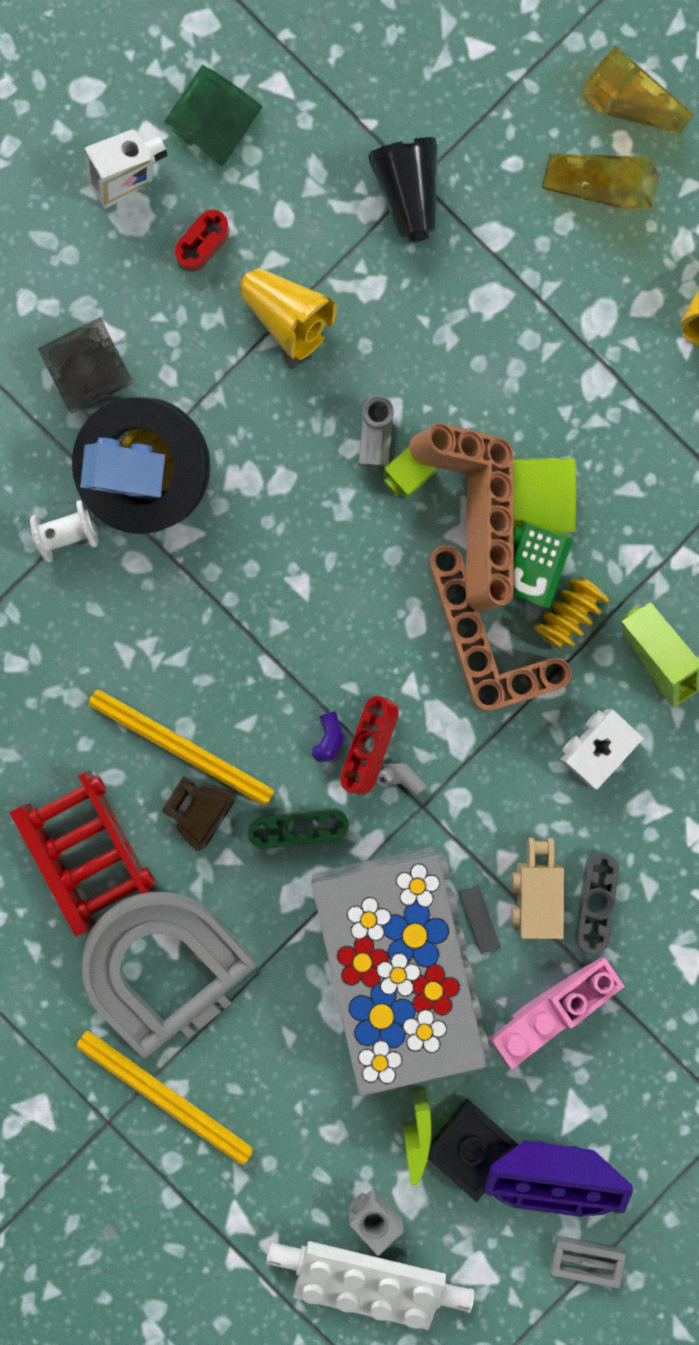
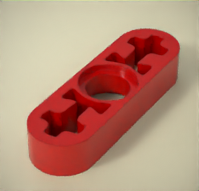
M374 696L367 701L340 777L341 785L345 791L357 795H366L373 789L399 715L398 706L393 700L382 696ZM380 709L384 710L382 717L378 715ZM373 726L378 727V731L372 730ZM373 737L374 748L369 754H366V741ZM361 760L367 761L366 765L361 764ZM357 775L360 776L359 782L356 781Z

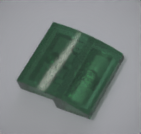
M202 64L163 124L190 146L195 144L223 166L263 106L232 82Z

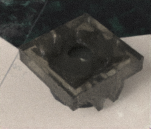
M101 317L37 348L71 414L134 383Z

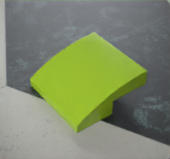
M575 458L513 459V528L515 526L520 527L521 521L524 520L559 532H575Z
M426 1088L412 1089L416 1124L403 1125L411 1186L419 1184L430 1150L431 1115Z

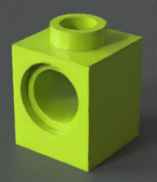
M408 447L384 468L383 475L386 479L383 482L396 497L401 494L407 499L431 478L438 468L417 462L412 457L410 447Z

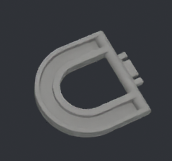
M150 892L125 899L109 909L98 920L91 930L84 947L82 977L86 994L95 1010L142 1058L146 1059L180 1030L187 1038L193 1036L195 1029L190 1023H193L200 1030L221 1013L220 1008L215 1004L216 1002H219L223 1008H227L232 1004L231 999L225 993L256 969L258 963L221 921L200 902L177 893ZM151 934H168L179 938L217 976L215 980L166 1020L162 1019L128 984L120 968L126 950L138 939Z

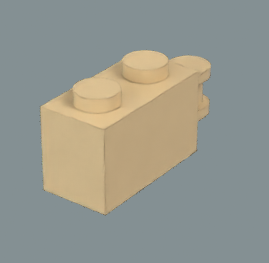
M528 838L527 863H517V872H512L511 890L512 893H517V907L511 908V927L517 928V933L521 939H564V868L559 864H554L553 838H547L546 841H535L534 838ZM535 855H546V863H535Z

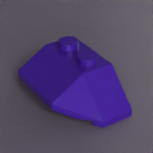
M523 1141L492 1164L485 1184L486 1195L494 1196L498 1201L512 1208L577 1217L604 1215L612 1211L615 1214L625 1213L633 1192L632 1184L596 1151L576 1146L547 1144L541 1141Z

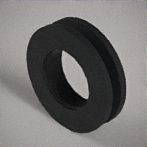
M124 398L104 405L86 420L74 444L72 471L80 497L98 519L108 526L123 532L147 534L176 525L197 508L208 487L210 456L206 441L199 427L183 410L167 401L156 398ZM132 429H144L154 432L164 440L173 455L175 470L172 482L165 493L153 501L143 502L129 498L127 495L80 488L84 446L98 443V438L118 440L120 436Z

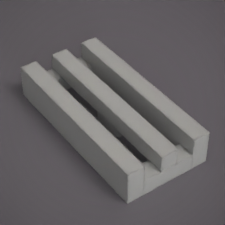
M555 1236V1249L552 1252L553 1260L549 1267L551 1276L620 1289L626 1258L623 1248ZM563 1249H564V1250H569V1251H574V1252H580V1253L595 1255V1256H600V1257H605V1258H610V1259H615L616 1261L607 1260V1259H602V1258H597V1257H592V1256H587V1255H582V1254H576V1253H571V1252H566V1251H563ZM561 1260L582 1264L587 1267L613 1270L614 1273L612 1275L561 1265Z

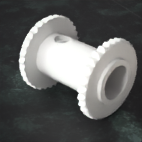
M79 500L76 502L77 513L42 524L37 515L31 516L32 537L39 553L46 562L53 561L52 550L84 539H88L93 548L98 546L96 524L90 510L83 501ZM55 532L54 538L51 539V534Z

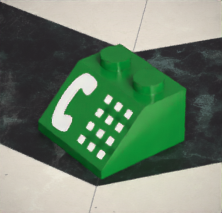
M524 520L521 521L520 527L515 526L513 528V595L550 609L573 539L562 532Z

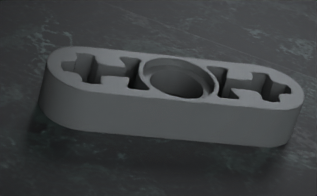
M605 852L591 854L587 858L584 867L575 939L577 944L589 954L603 952L607 948L610 939L619 865L612 856ZM601 859H605V864L610 866V871L603 872L602 883L604 885L609 884L607 890L600 886H590L591 881L598 884L599 873L593 870L594 865H600ZM595 893H601L606 898V906L599 912H592L588 908V899ZM586 916L596 920L604 919L603 924L596 921L595 932L601 937L600 940H594L593 945H589V942L584 938V934H590L592 930V922L590 920L585 921Z

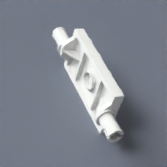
M274 1241L270 1242L266 1265L296 1271L298 1278L293 1298L304 1300L309 1304L325 1305L337 1308L343 1312H354L371 1316L377 1320L392 1321L407 1325L410 1328L429 1330L436 1309H439L440 1306L466 1311V1313H470L473 1307L474 1289L446 1284V1274L310 1241H308L307 1246L302 1245L301 1249L275 1243Z

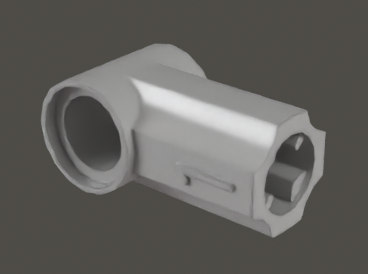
M373 396L364 404L358 465L375 468H385L389 465L394 407L391 401L384 396ZM377 405L383 406L388 412V417L382 422H374L368 415L372 407Z

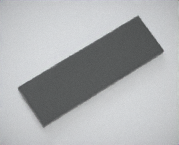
M477 885L459 892L481 954L500 948V943L479 886Z

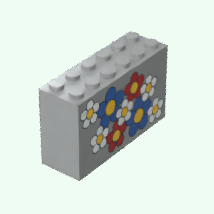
M434 846L316 872L312 875L311 885L359 1096L485 1068L487 1065L484 1055L491 1054L482 1023L477 1024L476 1020L483 1018L478 997H476L474 989L469 990L468 986L475 984L471 965L466 955L461 956L460 950L467 949L463 930L459 925V921H453L452 915L459 914L454 892L452 893L451 887L446 888L444 880L451 879L447 860L444 858L443 853H437Z

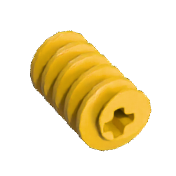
M580 576L578 577L580 581L571 579L568 582L571 591L562 590L560 592V598L564 603L559 601L552 602L551 608L555 614L545 612L542 615L547 625L541 623L534 625V630L537 634L562 653H564L561 648L563 644L570 647L575 646L570 637L571 634L584 635L578 626L580 622L591 626L592 621L587 613L592 612L598 615L601 613L596 602L600 601L606 604L610 602L608 597L597 586Z

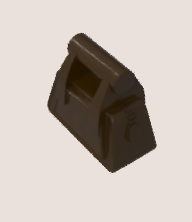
M183 776L161 811L178 822L176 828L194 850L201 851L207 847L238 796L235 792L209 783L197 786L192 780ZM188 793H190L194 798L186 811L183 812L179 808Z

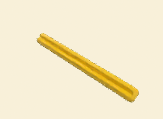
M96 690L92 694L88 704L93 709L259 804L266 806L274 794V790L271 787L107 693Z
M86 1031L77 1042L76 1048L235 1162L244 1165L248 1161L253 1151L252 1146L96 1035Z

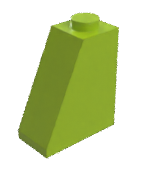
M651 602L642 608L638 606L629 611L622 621L623 636L674 709L699 692V659Z

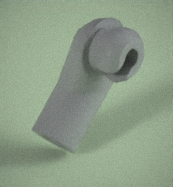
M403 762L381 765L376 779V783L380 787L403 784L414 797L427 786Z

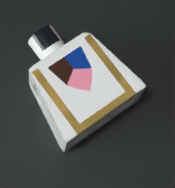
M132 129L84 148L87 180L104 209L148 185L153 180V163L167 157L166 148L160 137L157 136L143 143L137 131Z

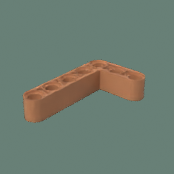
M437 423L412 437L409 445L410 453L417 462L423 465L467 474V601L478 612L504 606L513 597V450L510 444L500 437L444 423Z
M449 545L440 546L435 549L429 558V571L473 705L478 709L490 711L565 687L571 679V668L567 662L559 658L545 659L501 674L498 673L480 613L475 611L467 601L466 569L459 551ZM440 554L450 555L454 561L453 569L447 572L441 571L436 565V557ZM456 586L462 589L464 593L462 604L454 605L448 601L446 597L448 588ZM461 619H467L473 623L475 631L471 638H463L458 634L457 625ZM473 652H479L485 658L484 668L479 672L471 670L468 666V657ZM551 664L558 666L561 671V677L555 684L547 681L545 677V670ZM518 674L523 675L528 680V688L522 694H517L512 689V680ZM484 685H490L495 690V700L489 705H484L478 698V692Z

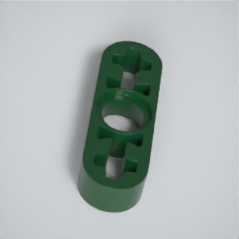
M336 808L266 815L256 818L251 823L248 836L251 843L261 849L340 840L347 834L349 822L346 814ZM331 815H335L337 821H343V826L338 827L336 834H331L329 828L319 829L321 836H313L314 822L311 817L319 816L318 824L328 822ZM294 819L305 820L309 826L308 834L302 838L293 837L289 832L290 822ZM277 820H284L283 834L286 840H279L280 833L269 835L268 841H262L261 836L255 835V831L260 829L261 823H266L267 828L274 829L279 828Z

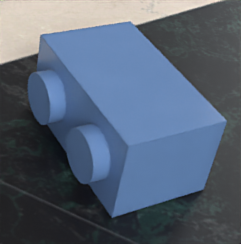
M98 438V443L84 446L80 488L141 498L161 497L165 455L153 453L152 446L131 444V449L119 447L120 441L110 438Z

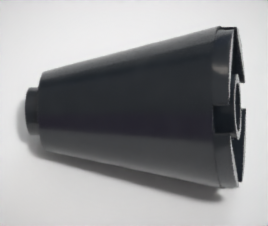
M415 138L414 143L403 144L400 141L372 150L370 155H368L369 164L400 236L408 237L409 243L429 239V232L435 230L436 138Z

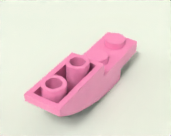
M602 957L566 977L511 1015L513 1020L493 1034L488 1040L507 1068L513 1070L566 1027L572 1029L625 986L606 958Z

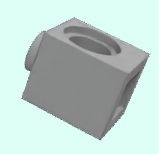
M375 1188L367 1194L364 1192L359 1194L349 1207V1225L377 1256L404 1232L402 1217ZM370 1214H378L382 1217L378 1223H369L365 1220Z

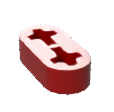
M212 209L205 211L179 239L175 246V256L182 269L189 272L200 270L226 242L230 229L227 218L222 212ZM210 222L215 225L217 222H220L221 232L217 234L212 231L204 238L208 233L206 224ZM200 243L196 250L198 258L195 260L190 257L185 260L184 250L188 248L192 251Z

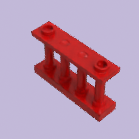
M91 770L78 776L83 786L38 809L37 807L33 808L31 803H28L9 812L75 937L88 931L94 925L92 919L95 917V913L138 890L140 894L155 892L153 886L156 885L154 876L149 868L141 866L104 796L107 793V789L103 780L98 774L94 776ZM90 798L99 817L56 840L54 838L49 839L43 828L46 825L45 821ZM104 829L107 830L115 848L72 871L64 868L59 858L62 856L63 851ZM123 860L132 877L131 879L90 901L86 899L81 900L76 890L79 882Z

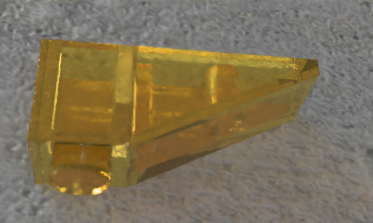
M616 46L611 49L590 73L581 92L585 95V99L590 106L595 109H601L606 115L678 134L685 130L694 115Z

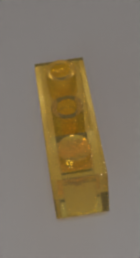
M550 154L542 188L617 208L652 209L659 174L649 156Z

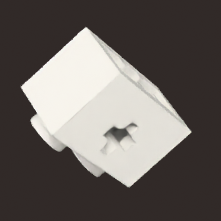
M605 709L604 712L601 710L595 712L585 725L588 729L580 738L574 736L562 749L565 754L560 760L590 788L595 790L606 781L644 739L612 709ZM594 740H605L602 743V747L605 749L603 753H593L596 749L593 744Z

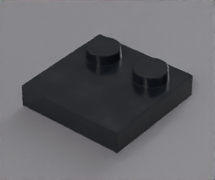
M466 1098L430 1142L428 1159L477 1203L485 1193V1184L491 1165L519 1144Z

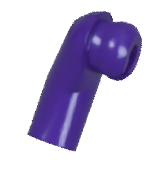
M336 711L320 716L325 735L320 744L315 745L312 749V756L317 762L332 761L336 758L344 742V735Z

